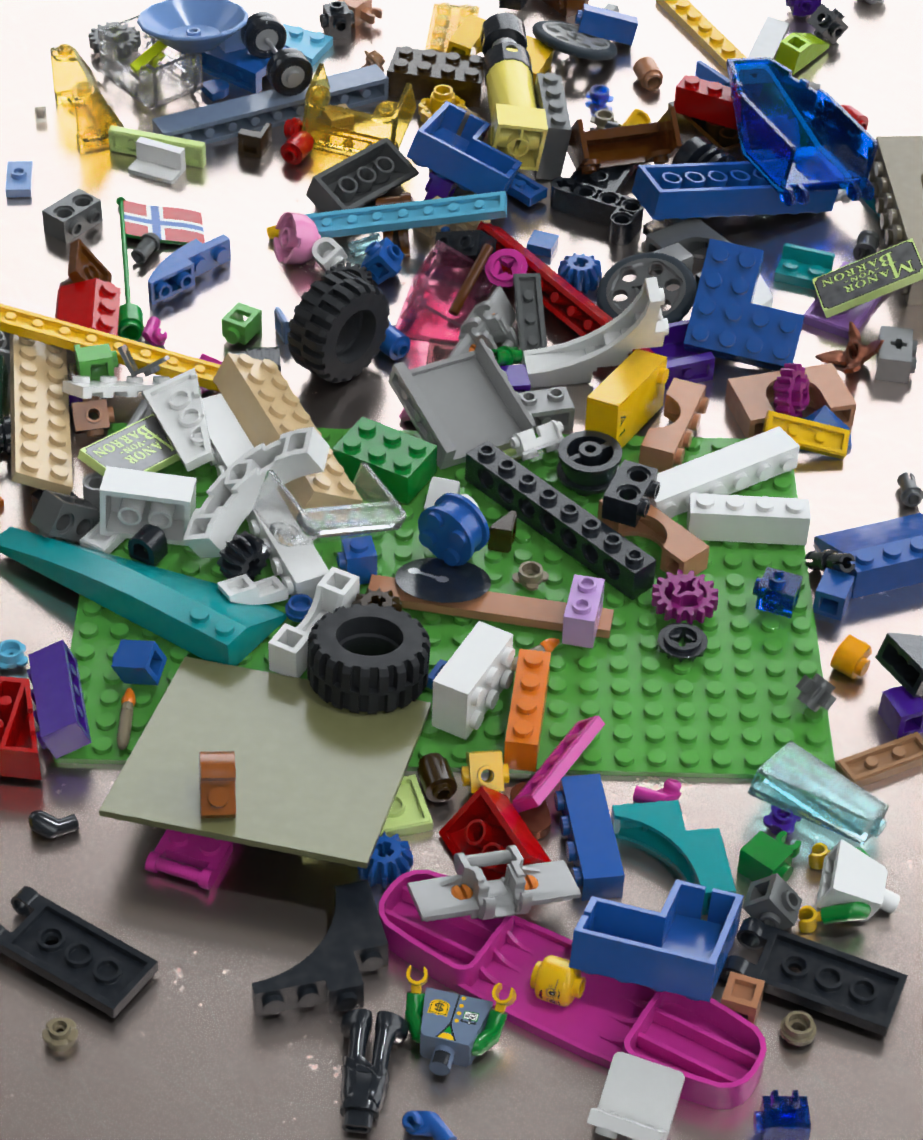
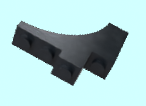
M368 880L334 886L335 914L326 936L317 948L291 969L266 980L252 983V1001L255 1016L277 1014L281 1011L300 1007H312L326 1002L329 1013L350 1011L364 1006V983L360 972L373 971L388 966V941Z

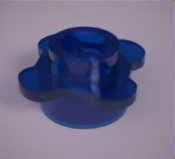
M594 85L591 87V91L586 93V98L591 99L592 104L596 106H604L607 102L611 103L614 101V97L610 96L609 87L605 85Z

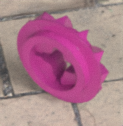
M501 249L488 258L485 265V273L490 283L510 289L513 286V274L527 273L528 264L524 255L515 249ZM501 263L508 268L511 267L512 275L507 272L502 273Z

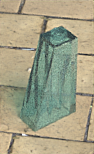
M792 741L788 742L758 768L747 792L753 797L862 845L871 836L877 838L888 822L884 817L890 806Z

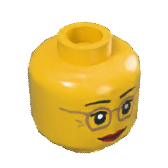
M549 955L543 961H537L535 964L530 986L535 989V995L538 999L566 1007L573 1002L575 997L581 998L585 989L586 978L581 976V970L569 967L570 960Z

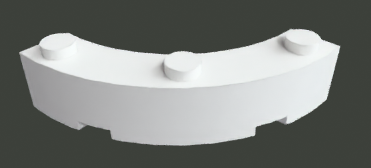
M308 427L281 434L279 440L267 446L261 443L232 463L209 487L206 492L209 496L202 507L196 508L193 512L183 541L200 558L221 557L219 552L226 547V542L232 541L242 522L265 497L292 480L309 474L324 472L330 446L314 427Z

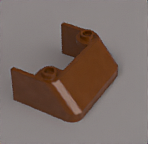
M675 106L669 107L657 122L584 131L582 119H577L571 127L572 132L567 153L576 171H581L582 175L593 174L597 172V169L654 162V165L668 163L669 158L682 146Z

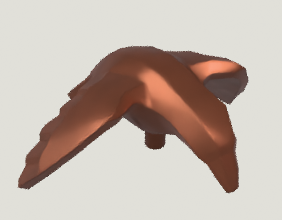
M849 322V342L844 351L834 350L816 355L815 358L827 364L833 363L847 366L843 369L845 374L859 371L867 360L879 352L884 340H876L868 345H863L859 330L853 322Z

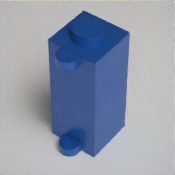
M585 3L583 8L577 11L575 24H578V32L630 46L633 44L639 24L638 18L635 16Z

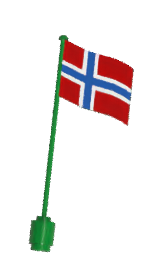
M118 197L116 204L119 205L126 304L121 305L119 309L118 335L137 341L144 331L143 312L138 305L131 303L126 237L140 240L143 234L152 232L160 238V243L185 245L197 239L203 244L205 243L202 213L183 208L146 205L126 201L124 197Z

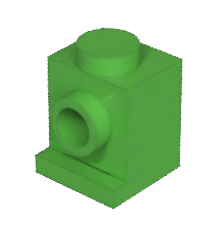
M238 302L221 319L222 337L231 344L239 342L246 345L256 333L261 334L263 332L262 310Z
M109 343L88 347H80V344L74 345L78 376H90V381H100V376H114V368L118 367L116 350L111 351Z

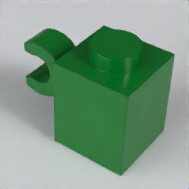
M759 831L740 849L737 872L752 882L778 873L787 882L793 872V867L791 866L792 858L799 854L801 841L797 840L793 845L785 844L787 838L786 831L779 832L776 839L763 831Z

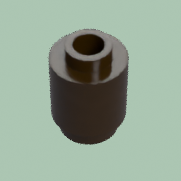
M429 753L419 760L417 774L427 799L433 802H444L450 799L457 791V783L447 759L439 753Z

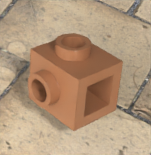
M92 396L91 399H83V402L71 404L75 434L87 433V437L104 436V431L110 429V423L115 422L113 406H107L106 399ZM96 413L99 418L92 420L88 415Z

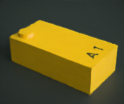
M635 349L587 396L585 430L608 434L616 439L621 448H623L663 406L665 383L669 376V369L666 368L667 357Z

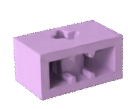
M574 574L563 617L562 644L593 649L603 608L605 579Z

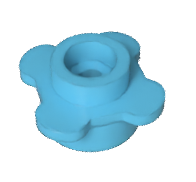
M14 639L1 642L0 669L25 666L28 663V657L24 656L26 646Z

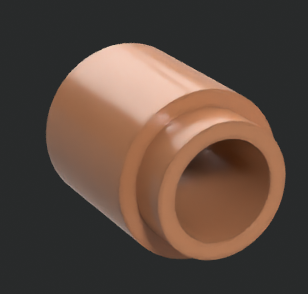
M645 56L635 62L633 72L641 86L649 91L658 89L663 83V74L652 57Z

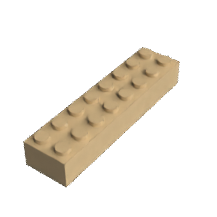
M227 353L213 381L253 447L261 443L267 446L279 440L281 434L308 427H314L322 436L275 362L269 359H254L246 354ZM330 447L324 472L302 476L279 487L298 520L341 528L348 527L363 501L356 491L355 485L344 472V468L333 455Z

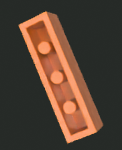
M519 649L504 748V764L508 763L509 769L536 772L549 684L551 652Z

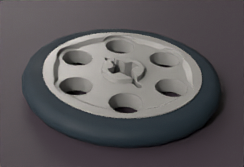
M549 20L538 21L532 26V33L535 38L545 45L571 56L589 60H610L617 54V48L613 42L578 32V25Z

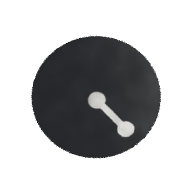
M435 557L406 563L398 569L395 575V581L403 591L414 597L432 602L456 603L473 600L484 595L491 586L489 575L480 567L469 562L463 565L449 566L444 560Z

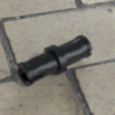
M827 549L823 552L809 551L805 556V559H812V562H805V565L811 570L817 569L824 572L826 568L848 573L855 567V564L847 563V561H855L854 556L850 553H838L836 550Z

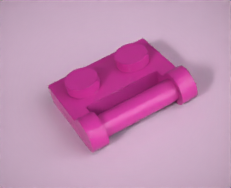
M167 829L155 850L148 854L145 870L153 873L161 871L196 882L198 887L210 890L233 851V842Z

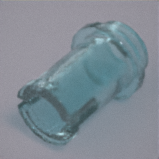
M370 232L367 237L348 242L352 257L356 258L366 254V248L374 241L380 242L382 238L379 233L374 234Z

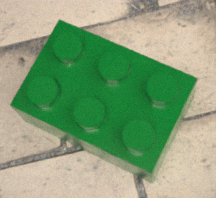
M363 416L332 448L333 455L344 468V472L352 483L407 505L437 472V445Z

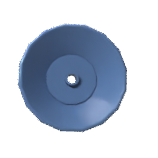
M165 0L153 4L140 12L137 24L143 32L178 52L202 53L213 50L247 24L249 14L241 5L229 0Z

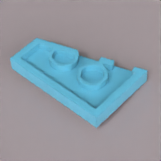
M283 24L287 34L284 46L301 51L312 67L333 46L332 36L324 35L321 32L305 30L299 26Z

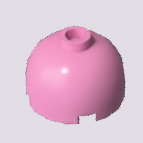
M284 212L280 216L275 228L280 229L279 238L274 237L275 256L283 264L297 265L306 263L313 257L312 246L321 238L315 222L308 216L301 213Z

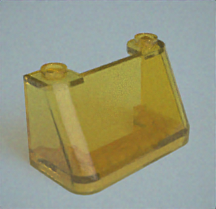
M60 44L57 47H51L50 54L55 100L58 105L63 104L62 100L71 102L72 108H75L78 133L76 134V140L79 148L85 149L109 144L108 129L110 126L124 127L105 88L75 47H72L70 44Z

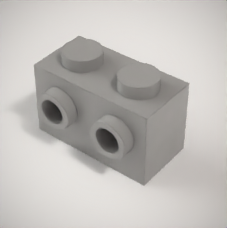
M566 386L519 393L526 410L534 417L536 427L555 420L563 424L564 430L573 429L575 406Z

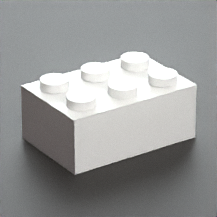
M106 466L99 490L100 535L112 536L116 533L121 535V538L131 539L144 525L151 524L158 526L164 531L167 544L188 546L183 541L192 514L196 509L197 478Z
M481 621L475 625L433 680V727L465 740L474 729H479L485 713L488 709H493L496 706L499 694L503 689H508L513 681L514 672L511 671L512 661L515 656L513 634Z

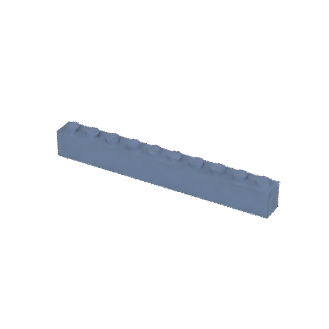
M377 64L313 79L303 92L293 96H285L272 89L153 118V133L205 142L206 145L238 137V132L241 128L261 131L266 123H271L272 128L284 125L287 119L294 117L302 121L322 116L323 108L345 103L350 109L388 99L389 78Z

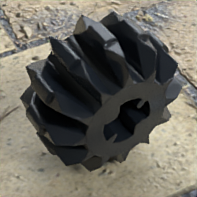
M246 531L240 535L235 534L232 541L226 542V547L219 552L221 554L217 561V564L220 566L219 571L227 579L246 574L254 581L255 576L261 575V570L268 565L266 563L270 556V553L267 551L268 546L258 536L249 534Z

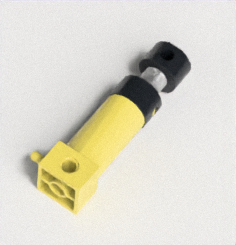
M507 12L496 13L483 22L480 34L482 53L484 55V80L487 87L491 118L487 144L522 162L519 169L538 171L548 126L545 109H540L536 106L531 57L526 50L525 26L522 20L514 14Z

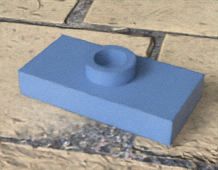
M7 161L5 185L7 198L32 197L33 161Z

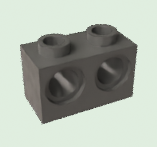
M80 188L76 189L42 210L44 232L65 244L103 221L101 199Z
M45 489L29 522L38 527V533L46 538L55 539L59 537L65 542L75 544L76 541L80 542L79 540L99 523L100 509L86 499Z

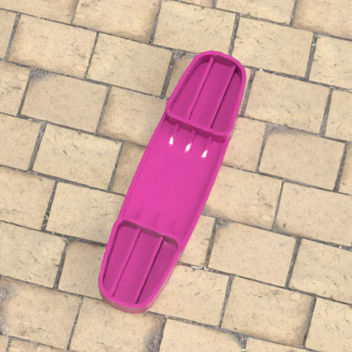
M412 870L404 873L394 880L383 893L379 901L378 913L388 941V949L423 973L425 966L428 976L456 993L492 1001L493 1008L496 1005V1001L492 996L493 987L497 983L502 984V990L499 993L500 1000L507 999L511 988H513L517 996L515 1002L505 1009V1012L508 1014L507 1021L610 1069L614 1054L625 1052L679 1070L685 1076L680 1098L715 1110L732 1109L742 1105L757 1087L763 1072L767 1051L765 1037L757 1026L717 1000L711 998L710 1002L703 1000L694 1001L683 995L667 991L658 992L647 986L635 983H622L615 978L598 974H586L581 971V976L586 978V985L581 998L575 997L573 1002L566 1007L542 1001L536 997L535 989L530 986L535 964L537 961H543L549 955L570 960L573 940L515 915L487 920L471 919L470 915L428 922L422 921L408 891L407 884L409 882L447 876L431 870Z

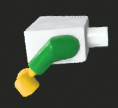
M842 839L831 850H828V847L823 843L813 845L812 853L808 856L809 866L812 869H822L816 906L821 908V911L816 912L811 906H803L798 913L800 932L806 934L814 932L817 929V922L821 921L824 925L848 921L865 922L878 909L890 914L896 910L900 896L885 889L888 873L886 867L872 859L863 848L854 847Z

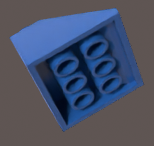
M922 513L814 537V542L821 552L831 549L836 550L838 553H850L854 556L855 561H847L848 564H855L854 569L847 573L855 576L852 599L923 583Z

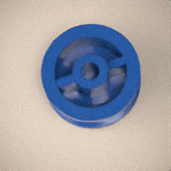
M443 494L436 500L434 506L424 510L418 519L419 541L437 558L444 560L449 566L465 564L472 558L473 553L481 550L489 540V526L483 513L472 501L460 494Z

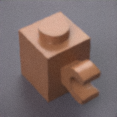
M337 0L345 1L349 10H353L355 19L354 24H351L353 28H357L364 22L375 24V17L382 19L383 10L378 7H372V0Z

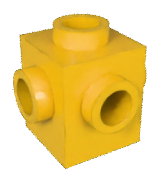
M502 751L466 752L467 766H461L462 786H468V792L475 793L481 786L497 792L504 791V784L509 783L508 763L503 764ZM488 769L489 777L486 780H482L481 773Z

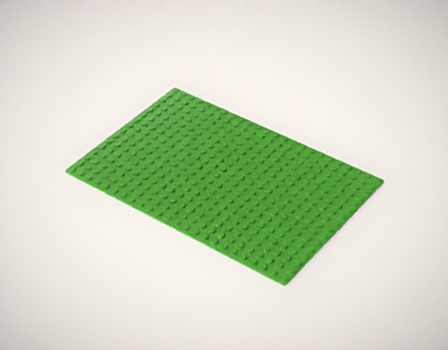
M128 423L110 424L107 436L125 428ZM351 428L317 429L332 449ZM399 430L422 439L418 431ZM634 435L622 448V460L619 466H621L624 459L639 463L640 446L645 436ZM693 437L690 447L684 448L685 455L682 464L745 439ZM546 448L537 450L540 452L537 457L525 461L522 458L515 460L593 516L598 517L599 500L603 498L605 492L580 496L565 487L557 477L558 449L547 453ZM179 460L156 472L197 478L196 508L202 507L209 496L206 493L207 490L218 478L215 465L211 466L209 462L188 472L182 461ZM466 462L441 470L437 465V472L433 477L459 481L460 495L467 494L475 500L489 528L493 523L509 513L508 510L465 480ZM794 469L729 495L798 498ZM431 479L408 505L354 484L356 491L363 501L347 528L299 520L328 570L332 566L338 568L336 554L341 552V539L368 535L372 536L377 553V575L395 578L398 569L406 563L423 558H437L419 541L420 533L418 529V519L424 511ZM688 511L671 518L687 530ZM517 518L516 536L509 553L489 550L487 543L481 550L475 551L472 558L468 561L480 567L489 575L491 586L488 591L566 603L574 574L600 578L519 518ZM246 519L237 530V535L244 531L251 534ZM624 536L656 559L654 584H657L658 577L666 578V573L660 569L661 547L645 537ZM126 538L110 553L111 555L140 562L129 557V538ZM703 540L710 546L707 569L696 576L704 574L705 582L713 580L714 588L719 591L717 610L713 612L712 618L705 616L704 623L702 624L697 620H693L692 625L700 628L706 634L708 640L703 657L696 656L694 662L683 659L680 663L678 658L668 659L666 653L659 651V644L657 643L659 632L665 626L676 623V619L672 618L665 621V613L656 614V607L651 605L652 588L631 600L605 581L603 608L614 609V617L610 637H595L593 649L562 644L563 632L402 608L403 611L410 614L412 619L416 618L422 624L430 637L429 673L440 659L448 662L479 621L513 634L514 657L518 656L519 649L529 650L548 638L559 639V645L551 652L549 684L536 772L576 722L599 715L605 725L565 775L600 774L609 776L785 780L835 779L836 766L828 711L821 706L817 712H814L797 699L802 691L796 685L804 675L812 679L818 673L823 677L808 566L805 565V562H807V559H805V545ZM167 544L168 553L155 566L216 584L227 580L223 573L219 571L220 566L217 564V561L220 557L200 558L189 546ZM269 558L266 560L268 565L261 570V575L255 576L253 582L274 576ZM526 561L538 562L542 565L543 571L549 574V579L540 583L538 589L534 591L527 590L521 583H515L512 580V575L519 572V566ZM277 575L276 577L282 582L280 576ZM369 583L360 585V593L365 594ZM80 595L70 651L78 663L91 743L57 759L53 756L54 762L125 765L184 657L204 659ZM289 599L267 605L285 613V606ZM286 616L287 619L237 666L276 673L269 670L268 642L284 623L297 627L301 622L292 621ZM681 638L679 646L684 647L686 644L684 638ZM121 639L155 641L167 657L158 685L126 684L120 679L111 665L113 655L117 652ZM307 669L299 678L307 679ZM516 671L514 672V678L510 687L502 690L496 706L493 709H488L479 729H474L466 740L433 727L431 705V710L406 771H417L419 760L429 753H439L446 758L452 772H461V766H467L466 752L502 751L504 764L505 737ZM426 687L416 700L432 703L433 690ZM132 688L135 693L136 704L133 709L130 741L127 748L121 750L117 745V733L122 708L121 699L126 690ZM486 769L482 773H489V770ZM509 769V773H521V774H535V773H536V772H533V771H524V770Z

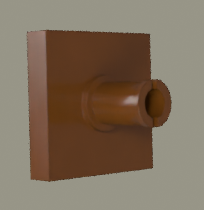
M80 239L70 243L67 273L69 278L61 281L59 287L93 278L112 283L111 272Z

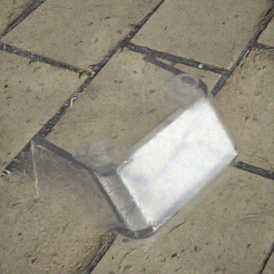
M361 463L353 481L356 491L363 500L361 504L302 509L273 470H268L253 506L254 511L278 543L286 547L338 542L345 538L368 535L375 537L400 529L406 518L405 510L367 463Z

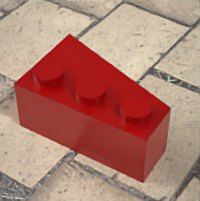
M0 676V776L42 780L30 681L26 678Z

